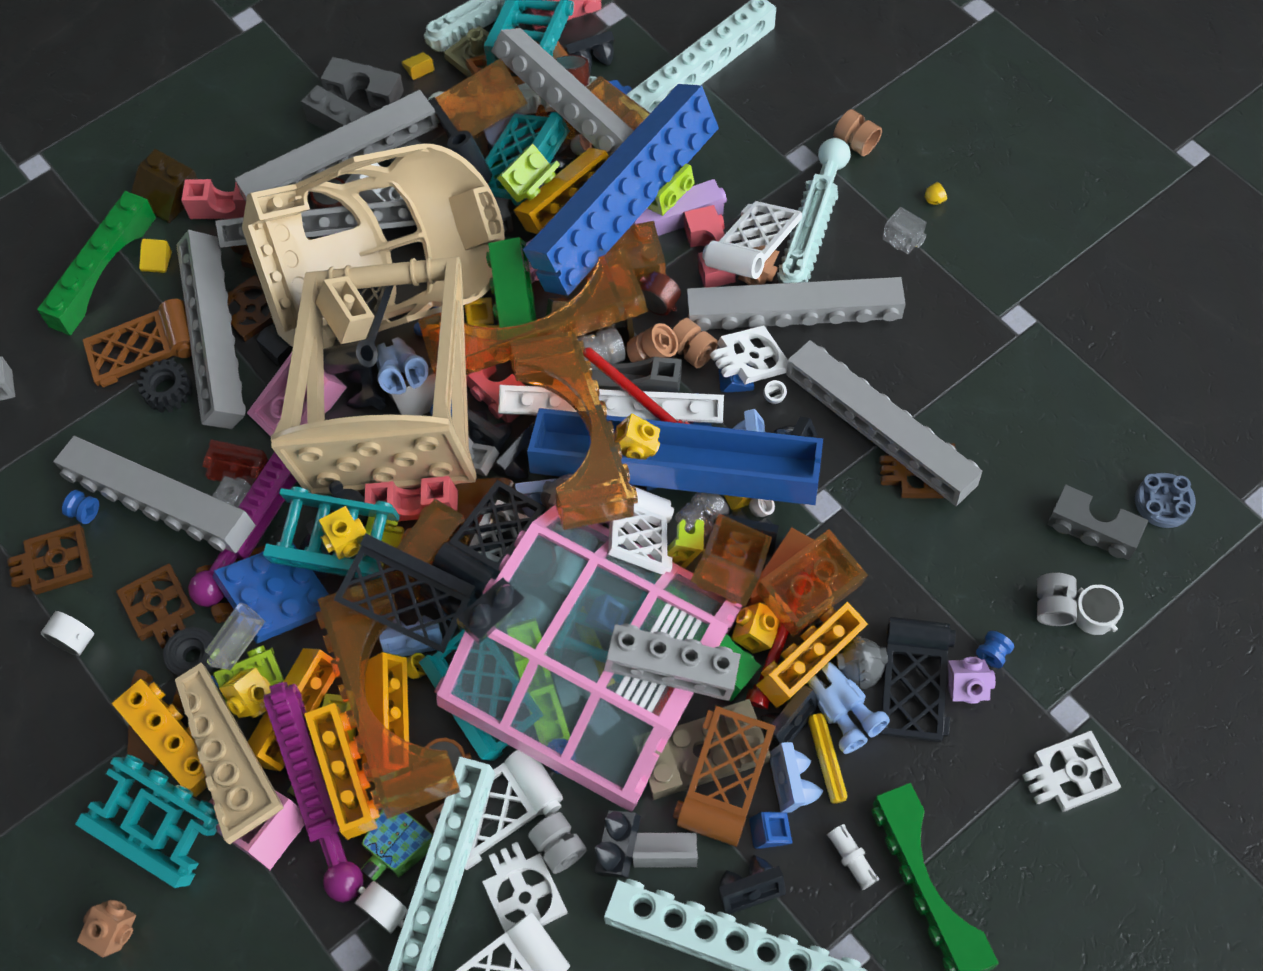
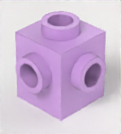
M967 657L964 660L948 661L947 688L952 700L971 704L990 700V689L995 688V674L993 670L990 671L985 660L977 657Z

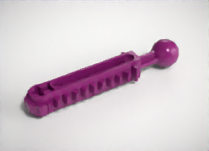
M275 452L238 507L247 513L256 526L236 554L224 549L220 552L209 570L199 572L191 578L188 591L191 600L197 605L211 607L218 604L224 598L223 592L213 578L214 570L233 564L236 559L243 560L250 556L285 501L280 495L281 488L291 490L296 484L297 480Z
M282 681L269 687L271 692L264 695V703L310 842L320 840L329 867L323 879L324 890L334 901L348 902L359 895L358 890L364 883L363 873L353 862L346 860L337 833L340 832L339 825L305 718V713L307 712L301 693L296 684L288 686L287 682Z

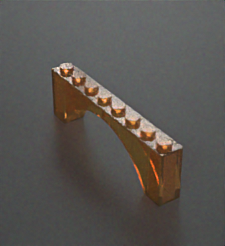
M625 248L600 256L592 277L582 291L565 306L546 317L523 325L503 328L478 327L464 323L466 375L648 312L643 292ZM442 312L418 320L435 376Z
M575 330L509 341L510 364L516 381L540 386L560 396L581 416L590 435V449L582 465L566 482L556 488V509L563 530L633 517L634 504L638 503L637 490L635 486H630L629 484L630 473L628 465L622 464L621 461L622 450L620 443L614 442L613 424L611 421L606 420L607 409L604 400H599L598 382L591 378V363L589 360L585 361L583 355L585 347L583 341H578Z
M382 577L365 583L369 597L386 592ZM361 584L348 588L343 597L353 603L366 599ZM337 593L317 599L321 611L316 612V616L321 629L326 628L328 635L323 636L328 653L334 652L336 658L330 662L336 678L341 676L343 684L338 685L343 702L350 703L351 709L346 711L351 728L357 727L359 736L354 737L359 755L365 754L367 762L362 764L367 781H374L376 790L370 792L376 810L382 808L388 819L461 792L447 750L424 748L399 738L380 723L368 706L365 689L367 664L379 636L387 626L334 601ZM391 594L396 610H398L393 594ZM388 596L371 601L375 614L382 616L393 612ZM367 603L362 604V605H359V606H361V607H363V608L369 610V607H368V604H367ZM395 616L386 619L393 621L395 619Z

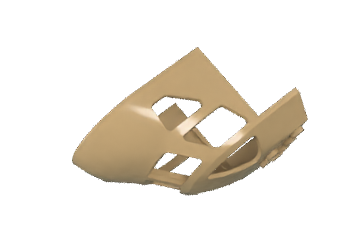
M417 144L355 156L296 184L247 194L242 230L278 335L292 347L306 272L329 270V267L341 269L345 268L346 265L361 267L391 264V250L419 241L423 243L426 259L427 257H432V259L460 258L463 305L476 301L489 291L490 278H493L492 268H489L486 260V252H489L488 243L505 240L503 221L498 204L484 178L465 158L448 148L434 144ZM396 158L388 167L371 165L387 159ZM344 174L369 176L345 184L327 182ZM390 186L394 187L406 202L417 226V231L413 234L387 241L376 216L368 204L359 196V192ZM308 192L322 193L339 201L353 214L357 221V227L308 240L305 236L301 217L302 212L310 209L307 201ZM444 280L435 281V284L427 282L426 291L397 305L395 304L396 285H394L378 332L442 312ZM409 312L406 316L392 322L388 320L389 318ZM323 316V349L334 345L336 335Z

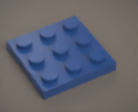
M264 552L214 570L213 573L215 582L256 644L335 611V602L312 570L271 563L263 556Z

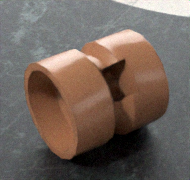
M850 109L842 116L834 130V138L844 140L846 144L851 143V149L861 156H866L873 150L882 134L881 127L869 120L865 122V117L853 109Z
M689 318L681 320L673 328L678 340V351L676 353L678 355L684 354V359L695 368L704 366L710 360V354L717 349V339L706 331L701 332V328Z
M662 323L656 324L645 330V332L634 336L627 343V354L632 363L651 357L670 358L678 351V340L674 331Z

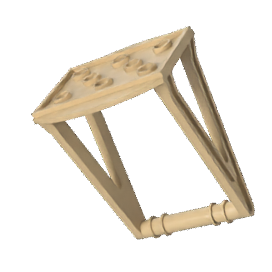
M427 257L426 260L416 261L413 258L410 262L361 267L346 265L345 268L341 269L329 267V270L305 273L282 416L274 434L271 435V447L301 487L308 490L309 493L333 495L329 491V484L335 480L343 484V489L356 490L362 496L365 495V484L393 481L397 487L402 489L421 488L422 478L450 476L454 485L476 482V471L469 451L462 266L459 257L440 259ZM349 276L356 289L412 283L414 286H418L422 282L435 284V281L444 280L432 417L418 415H368L325 420L323 314L315 303L323 280ZM307 384V424L300 425ZM451 399H452V417H451V413H450V411H451Z

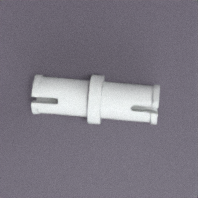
M842 824L829 832L827 836L842 856L841 862L844 867H849L861 889L864 890L876 883L879 877L876 876L863 856L865 854L863 848H858L845 828L846 826Z

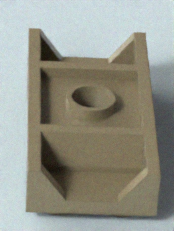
M750 699L723 707L724 709L757 719ZM720 715L717 729L722 738L738 731L733 718ZM706 717L676 726L662 753L657 750L655 751L660 756L648 780L653 800L689 789L699 759L694 755L693 749L699 744H704L708 732L707 729L703 728ZM738 720L741 728L749 725ZM754 726L744 732L751 748L764 742L765 738L761 728ZM651 731L634 736V745L639 756ZM714 733L711 744L719 740L716 733ZM741 734L724 742L732 758L748 751ZM721 744L711 748V752L707 756L712 768L729 760ZM762 748L754 751L757 760ZM769 749L764 764L770 762L771 754ZM751 754L734 762L739 772L756 767ZM704 763L702 773L709 770L706 763ZM729 764L714 773L717 779L735 774L732 765ZM709 774L699 779L697 786L714 781L712 775Z

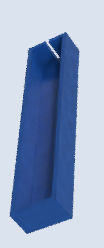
M677 84L523 249L532 268L538 269L535 273L545 292L568 296L656 199L658 191L667 182L671 181L672 177L693 158L719 129L702 85Z
M539 408L527 450L530 473L560 477L566 474H574L579 479L613 483L618 480L631 485L816 505L823 438L646 420L660 428L658 438L660 446L653 457L649 456L646 460L627 458L611 449L616 426L627 417Z

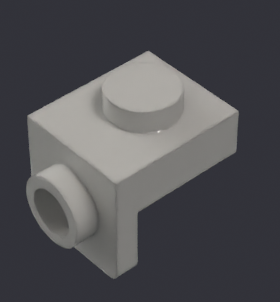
M469 438V451L476 474L486 476L500 453L493 446L476 444Z

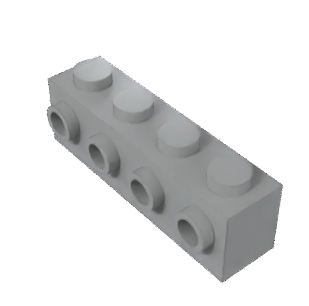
M615 624L604 671L729 701L734 691L741 654L734 653L730 648L723 646L715 648L705 646L694 639L680 640L671 638L669 634L661 631L653 633L642 631L632 624Z

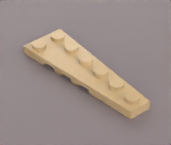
M200 663L176 678L175 682L185 715L189 719L188 724L192 737L195 739L198 748L197 754L200 763L203 765L206 774L207 787L211 791L214 800V809L222 836L228 844H231L284 809V806L207 668Z

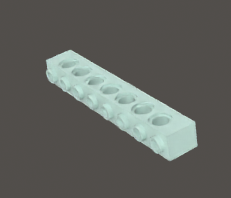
M750 0L618 101L619 118L632 130H635L677 84L701 85L774 29L776 7L767 0Z
M460 757L388 971H432L495 777V772L489 764Z
M626 879V882L617 881L604 917L605 923L734 971H791L788 962L793 958H799L804 961L806 971H823L826 969L832 971H867L860 968L861 963L854 959L842 957L841 960L828 956L829 951L821 947L811 945L810 949L799 946L797 945L798 940L793 937L779 934L777 938L766 934L767 929L753 923H748V926L736 923V918L729 914L717 912V915L705 912V907L692 901H687L686 904L675 901V896L668 892L657 890L655 894L644 890L643 884L631 879ZM647 903L651 906L652 911L648 916L640 917L634 912L636 905ZM669 914H677L682 918L683 922L677 928H670L665 924L664 920ZM700 925H708L713 930V935L709 939H700L695 934V929ZM730 936H738L743 940L744 947L738 951H733L726 945V940ZM762 947H769L773 950L775 959L771 962H763L759 959L757 951Z

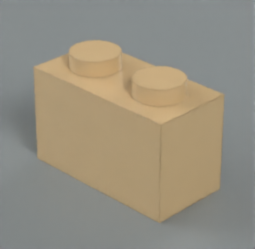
M349 276L323 280L315 303L339 342L344 344L366 339L374 315Z

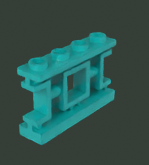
M135 756L113 757L110 762L113 768H109L106 774L117 780L118 783L106 805L101 801L90 802L88 806L89 812L81 813L75 825L172 887L189 886L196 875L192 870L196 869L199 863L186 855L199 832L205 836L215 835L217 831L216 826L219 822L214 805L204 800L201 802L192 797L193 792L183 786L170 784L167 782L168 777L165 774L156 770L149 771L144 768V762ZM136 779L149 788H141L137 797L133 799L127 794ZM149 801L168 812L156 835L137 825ZM120 806L128 811L121 826L108 819L116 816ZM184 810L199 818L191 819L185 831L176 826ZM169 837L178 842L170 858L157 850L165 847Z

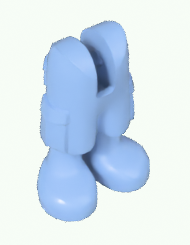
M397 337L392 339L393 345L386 347L385 343H381L376 347L378 352L377 367L379 370L377 380L381 388L391 394H403L406 392V384L401 372L405 373L409 385L414 389L420 387L428 376V365L425 359L417 356L411 347L407 346L401 338Z
M828 662L821 669L826 674L828 681L832 682V685L826 688V685L816 675L807 684L809 688L813 689L818 700L819 710L825 715L829 724L838 723L843 733V737L839 741V748L844 754H848L862 747L868 741L847 715L849 711L856 715L869 737L879 734L888 725L890 719L883 711L876 713L870 711L863 704L865 695L856 683L847 679L833 663Z

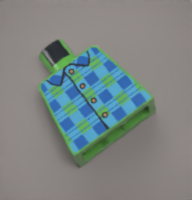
M389 799L381 810L380 817L375 820L378 828L369 831L363 839V847L372 856L360 870L372 881H376L386 868L397 877H400L427 855L433 834Z

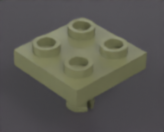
M481 26L471 29L465 37L444 51L445 59L477 85V81L466 66V59L485 55L484 44L490 33ZM480 65L476 67L487 69L488 66Z

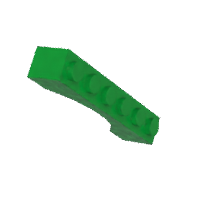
M127 191L123 193L37 309L48 327L69 336L72 335L86 315L92 291L106 265L125 245L143 237L156 219L147 199Z
M908 783L876 796L873 803L874 808L871 809L872 815L878 826L883 825L888 836L885 837L887 847L893 856L897 855L901 863V867H899L901 877L906 885H911L916 895L913 897L916 909L921 916H926L930 925L928 927L929 936L936 947L940 946L945 956L942 959L945 970H993L999 962L984 932L968 924L954 913L939 896L930 881L921 849V826L925 811L912 784Z

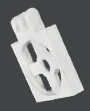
M765 326L721 336L717 343L720 349H716L710 354L713 361H716V366L722 369L721 373L724 377L738 374L744 384L787 373L788 360ZM759 338L765 347H754L750 340ZM735 343H739L744 351L743 353H735ZM754 352L758 355L759 358L754 359L750 356L749 353ZM772 357L776 365L769 369L764 359Z
M1092 731L1037 751L1034 754V758L1039 768L1022 775L1025 782L1035 778L1038 779V782L1028 786L1031 793L1041 789L1044 791L1043 794L1034 797L1036 804H1041L1055 798L1062 812L1118 791L1121 788ZM1073 747L1085 749L1095 757L1084 760L1077 756ZM1060 751L1066 765L1064 769L1053 772L1050 762L1053 755ZM1079 765L1082 767L1083 775L1075 776L1071 770L1072 766ZM1102 768L1103 781L1101 787L1095 790L1089 776L1091 772ZM1070 780L1077 783L1082 796L1072 797L1065 794L1060 784Z
M516 842L512 844L515 857L510 858L506 848L500 850L505 860L501 864H499L495 853L489 855L497 875L482 882L505 932L516 924L506 919L505 915L517 909L525 912L526 916L532 912L542 926L567 914L564 903L541 854L525 860L520 846ZM526 870H533L542 874L545 881L532 887L526 885L521 873ZM510 879L515 890L513 897L499 903L497 899L499 887L502 882ZM522 892H529L531 894L529 903L523 904L519 901V896ZM551 893L552 902L550 908L541 918L536 907L538 899Z

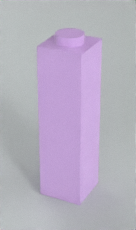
M714 179L692 186L663 216L647 208L630 228L639 243L683 228L685 211L714 205L717 214L722 215L724 214V203L727 202L726 194L723 188L718 187Z

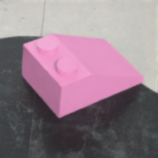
M292 353L247 412L270 436L274 434L282 416ZM324 370V412L326 413L332 408L347 387L334 374L331 375ZM307 384L300 425L307 424Z
M277 791L275 792L284 809L232 843L268 869L273 867L305 825L300 808L289 798ZM212 797V799L209 802L215 805ZM217 824L216 832L222 836L220 826Z

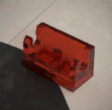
M211 440L203 467L208 468L206 472L207 479L251 488L269 460L263 450Z

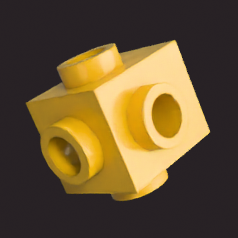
M631 413L616 426L611 449L627 458L646 460L649 456L653 457L659 449L660 442L658 438L660 428Z
M346 506L319 519L325 534L321 537V540L328 553L334 551L339 560L344 557H352L358 553L363 535L367 533L360 519L353 520Z
M762 603L742 608L736 617L737 623L731 639L753 654L772 648L782 617L774 613L769 606Z
M256 667L240 671L219 688L227 700L229 710L237 715L238 718L247 716L256 718L267 710L264 703V695L271 692L269 688L271 685L265 677L261 676Z

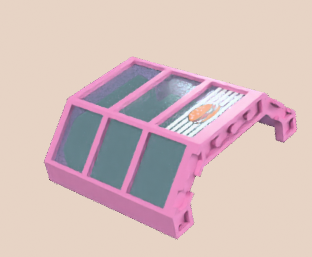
M557 503L533 521L527 531L522 530L514 543L516 549L512 555L506 554L499 566L500 574L496 580L492 578L489 580L483 592L485 594L501 578H504L525 598V603L480 644L466 631L464 632L445 677H442L435 689L437 706L632 812L660 756L655 751L657 750L662 753L694 692L604 671L615 624H632L642 631L650 633L661 631L669 634L671 638L680 640L694 639L701 642L702 645L715 648L720 646L725 635L729 634L745 600L673 562L671 572L666 571L662 575L608 555L609 529ZM623 544L618 545V547L628 550ZM650 554L647 555L650 559L655 560Z

